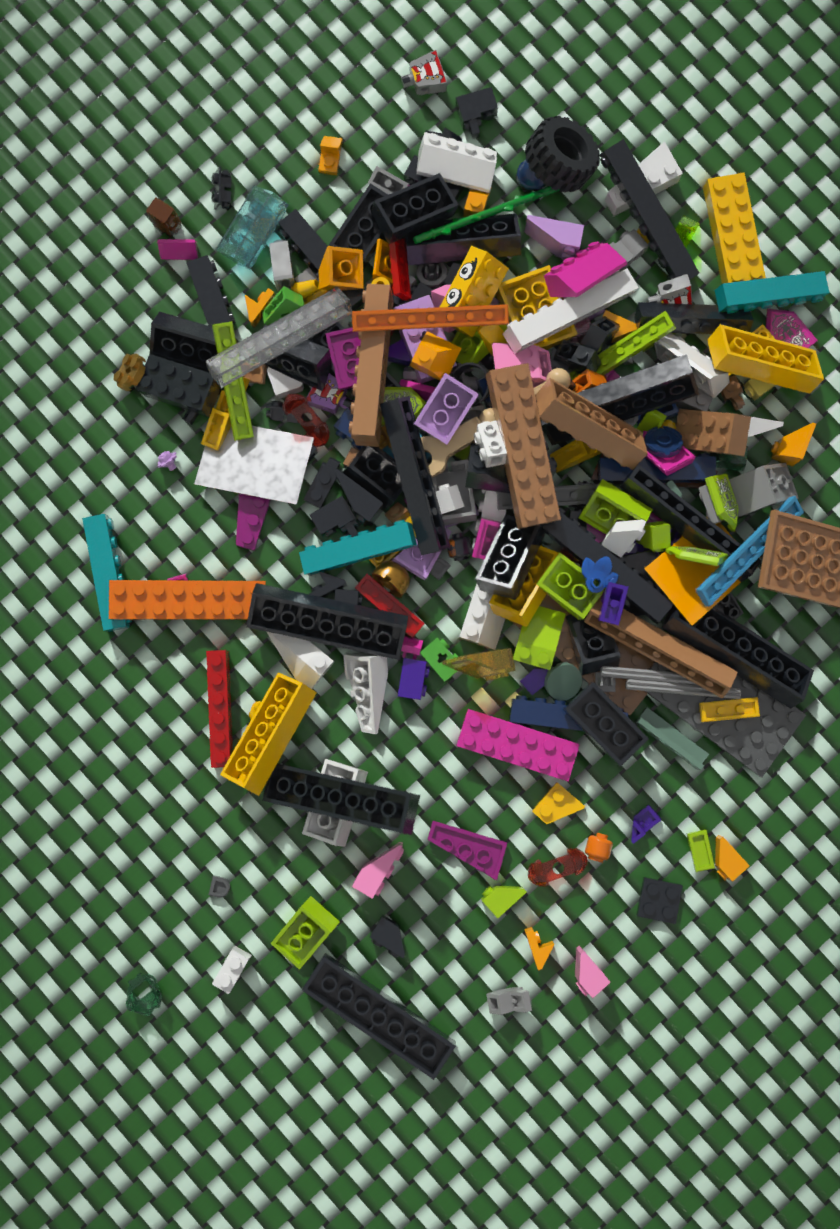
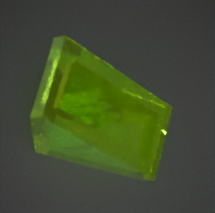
M683 215L675 230L685 248H687L700 223Z

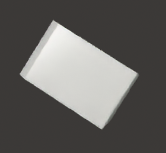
M268 367L267 373L277 400L303 391V383Z

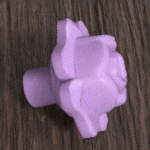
M165 451L159 455L158 468L168 467L170 471L176 468L174 461L177 453Z

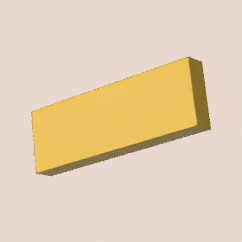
M758 697L699 703L701 722L760 717Z

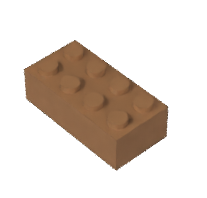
M679 409L676 430L682 435L683 446L688 450L744 456L751 417L734 413Z

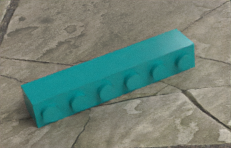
M825 271L724 283L714 290L719 312L727 311V314L735 313L741 309H744L745 312L751 311L757 307L768 309L773 305L784 307L790 303H795V305L803 304L806 301L816 303L822 301L823 297L830 293Z
M106 514L82 518L103 631L110 632L130 628L129 623L132 620H109V580H124L123 574H120L119 571L121 560L119 555H116L115 550L118 547L117 540L112 534V529H114L113 520Z
M400 520L394 522V526H378L376 531L373 532L365 530L358 532V536L351 537V535L340 537V541L337 542L333 540L325 541L322 543L323 546L316 547V545L305 547V551L299 552L304 575L311 576L319 572L329 571L417 546L412 523Z

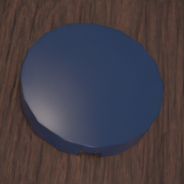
M653 427L645 434L644 442L646 449L654 456L661 458L674 457L680 453L683 447L682 435L671 427Z

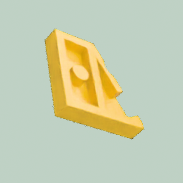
M556 782L532 812L543 822L549 824L580 811L585 806Z

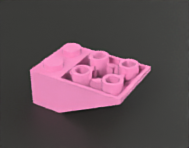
M507 343L492 344L495 369L528 363L533 388L546 381L548 373L552 370L549 351L532 345L514 354Z
M397 843L363 865L352 887L372 899L374 895L379 896L385 884L382 881L385 877H390L394 870L392 865L394 860L399 861L404 852L402 848L403 843Z

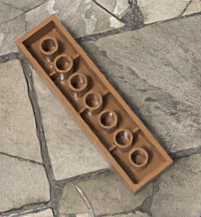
M367 284L366 291L363 290L362 301L365 302V307L361 311L393 310L394 298L391 286ZM391 330L361 331L358 335L359 339H361V346H357L359 365H355L357 384H353L355 403H351L353 422H349V433H351V438L354 439L358 446L379 447L382 425L380 404L384 403Z
M529 364L490 370L486 374L494 418L497 421L507 451L506 464L504 466L517 528L521 529L561 520Z

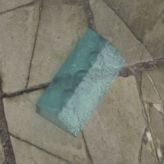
M254 185L217 246L216 251L250 270L256 263L260 252L265 248L269 237L275 231L279 220L284 216L289 204L274 192Z

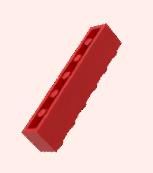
M227 650L206 651L211 768L225 767L233 752L229 651Z

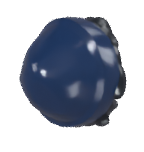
M524 160L519 165L515 176L517 184L523 192H530L532 190L535 192L543 189L546 185L543 184L541 179L538 180L535 177L534 171H531L529 168L530 164L527 163V160Z

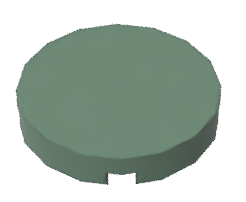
M562 662L556 664L557 666L547 672L544 683L548 694L559 701L574 697L582 685L581 672L573 664Z

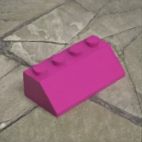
M598 241L590 243L588 248L576 252L574 257L563 260V264L552 267L550 272L544 275L550 297H578L626 266L627 261L608 243H599Z

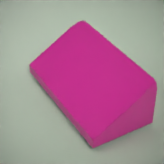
M194 239L157 240L162 260H194L198 258V245Z

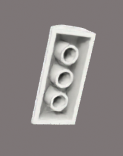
M424 132L418 153L416 174L431 177L440 173L445 182L489 193L496 167L497 151L478 147L471 143L456 141L452 138L441 137L434 133Z
M669 333L654 343L657 358L662 362L687 354L697 387L713 399L730 383L728 372L714 369L712 359L709 356L702 355L695 346L686 344L682 337H676L674 334Z
M476 584L459 639L495 650L505 618L493 613L489 605L493 594L480 591L478 584Z
M325 759L321 771L322 774L365 783L368 775L367 771ZM309 812L302 834L335 846L345 847L353 822Z

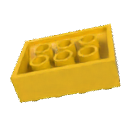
M550 265L501 283L496 292V297L500 305L508 304L509 323L514 320L519 322L525 315L531 312L535 314L538 309L545 305L550 307L559 298L564 300L563 297H550L544 275L550 272ZM573 324L534 345L548 350L561 344L563 339L569 340L578 334Z

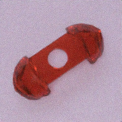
M288 394L283 404L285 414H293L307 432L305 436L314 438L312 444L314 447L324 446L330 436L327 423L322 422L307 403V398L299 394ZM303 413H310L312 420L305 422L302 420L301 415Z
M571 848L567 849L568 854L542 863L538 859L530 864L528 879L536 886L546 887L549 886V882L575 873L578 876L586 868L587 856L580 849ZM557 862L562 863L564 866V870L560 874H556L553 871V865Z

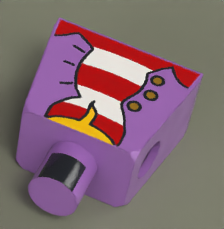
M330 373L328 374L324 390L321 391L312 387L305 400L307 405L336 414L339 407L350 410L351 403H354L352 399L346 397L348 389L339 391L337 380Z

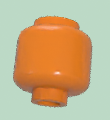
M597 833L596 836L591 835L588 837L585 848L588 859L603 863V860L609 859L613 843L607 840L608 835Z

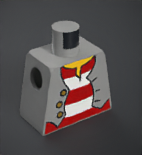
M437 50L409 63L410 74L401 76L403 87L406 88L414 85L417 95L440 93L447 90V81Z
M688 274L660 283L658 285V295L648 297V303L692 304V291Z

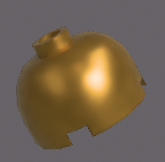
M393 561L381 563L372 573V578L383 588L385 586L391 590L389 593L398 598L403 596L410 585V577L406 569Z

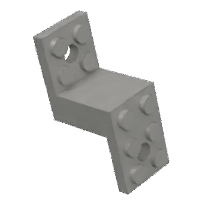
M786 463L761 466L729 479L739 508L737 519L772 505L783 503L789 497L796 496L797 499L799 498ZM707 485L699 487L700 499L706 507L707 518L714 524L726 522L716 515Z

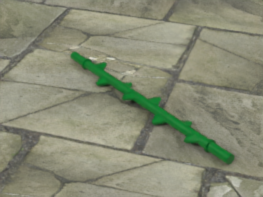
M549 186L524 196L516 195L514 200L462 219L454 218L453 222L416 235L413 237L414 243L418 244L431 238L435 239L436 236L442 234L450 235L451 231L504 211L512 212L514 207L560 190H553Z

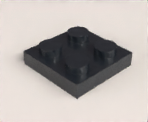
M643 877L636 915L638 917L676 924L683 885Z

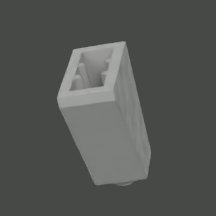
M275 240L273 243H269L274 283L277 292H279L283 286L291 289L295 284L288 240Z

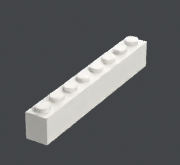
M628 269L621 272L618 270L610 275L609 278L604 279L578 297H566L564 300L559 298L550 307L545 305L538 309L537 313L532 314L531 312L525 315L519 322L517 320L512 321L507 325L508 329L503 333V336L514 354L631 296L639 287Z

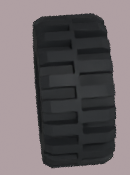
M554 116L546 118L540 123L526 143L525 154L527 163L530 164V170L534 171L535 177L538 180L541 179L544 185L551 186L553 190L574 192L581 189L598 169L600 163V151L597 150V142H594L591 133H588L587 129L584 126L581 127L577 121H571L568 117Z

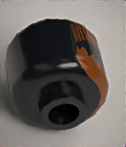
M463 533L452 534V538L448 539L450 548H447L448 556L454 558V561L469 559V556L473 553L471 538L464 536Z

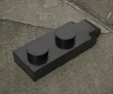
M330 457L327 463H322L303 499L305 502L319 509L322 508L337 479L335 470L339 468L340 461Z

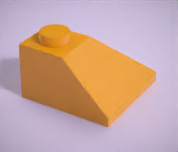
M328 246L319 268V289L332 291L363 289V250Z
M427 331L413 356L410 367L440 381L445 373L450 374L462 348Z
M816 423L806 425L782 437L778 442L775 441L771 448V452H773L771 459L786 463L789 466H794L803 460Z

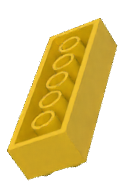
M745 173L707 179L703 186L722 284L766 278Z
M721 324L707 339L713 366L716 370L809 394L824 380L816 350Z
M277 673L220 775L259 796L317 692L302 682Z

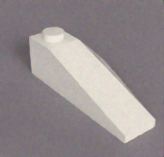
M267 632L294 678L311 689L314 688L335 663L308 640Z
M368 653L345 654V676L347 680L350 679L352 686L351 696H355L357 703L355 710L361 731L378 734L388 676L387 657Z

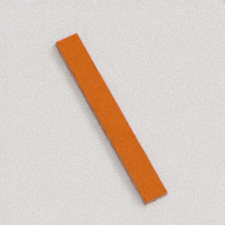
M508 304L351 312L353 332L509 324Z

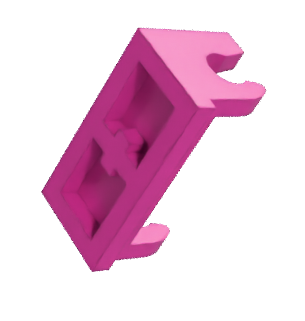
M481 517L472 557L485 559L502 522Z

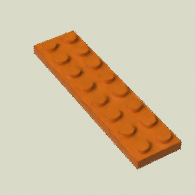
M109 580V620H248L254 587L256 583L265 585V581Z

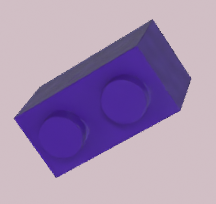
M403 659L398 697L421 700V696L425 697L427 685H423L424 677L428 678L430 666H426V661Z

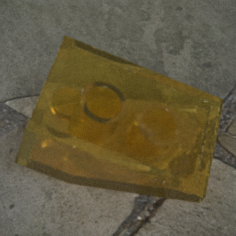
M511 648L463 655L442 661L443 665L477 679L485 678L486 681L508 677L509 672L516 671Z

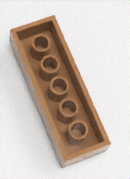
M549 378L537 392L536 401L539 417L544 422H550L558 430L571 434L577 441L585 442L591 449L599 450L605 457L613 458L621 466H627L633 470L648 454L640 430L557 381Z

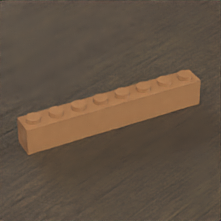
M601 596L591 608L584 621L588 625L722 699L731 689L738 673L729 666L713 659L625 609L622 611L619 625L599 621L603 603L600 601Z

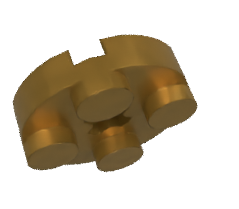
M126 354L124 356L119 371L113 377L119 388L130 391L132 389L129 387L132 385L136 386L140 382L146 368L143 366V362H146L145 358L138 354Z

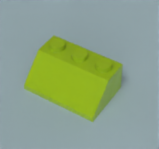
M602 479L578 518L607 535L613 525L619 521L644 520L647 522L652 508Z

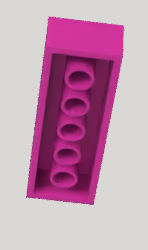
M467 709L456 746L569 781L580 744Z

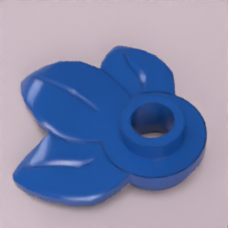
M608 556L599 559L596 563L586 557L582 563L581 572L586 578L587 589L592 593H599L607 587L608 582L616 583L619 575L611 572L612 562ZM594 579L598 580V586L594 585Z

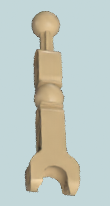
M562 368L551 370L546 377V381L534 388L535 397L549 378L569 388L571 384L569 373ZM493 408L485 409L481 412L479 418L476 416L460 425L447 445L437 438L430 436L421 437L424 452L432 455V462L428 466L431 478L445 471L447 461L451 456L470 446L471 443H475L474 433L477 432V424L485 421H495Z

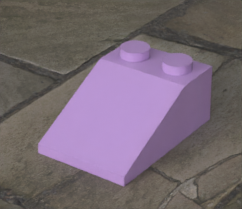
M528 215L524 233L555 256L565 260L574 257L576 252L579 251L584 225Z
M445 373L414 424L447 445L479 394Z

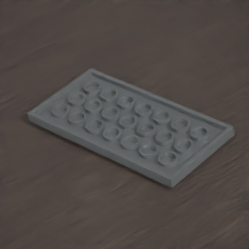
M655 661L649 668V670L673 672ZM736 675L731 688L741 689L740 699L758 697L760 717L701 722L699 703L731 700L732 698L722 699L720 697L645 691L759 777L764 776L806 716L796 707L788 708L738 675Z

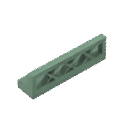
M646 707L635 723L692 767L702 770L704 767L702 763L709 754Z

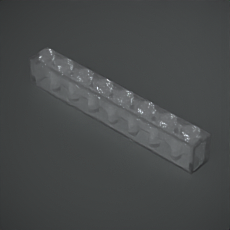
M338 287L328 291L206 360L210 375L223 388L351 315L350 299Z

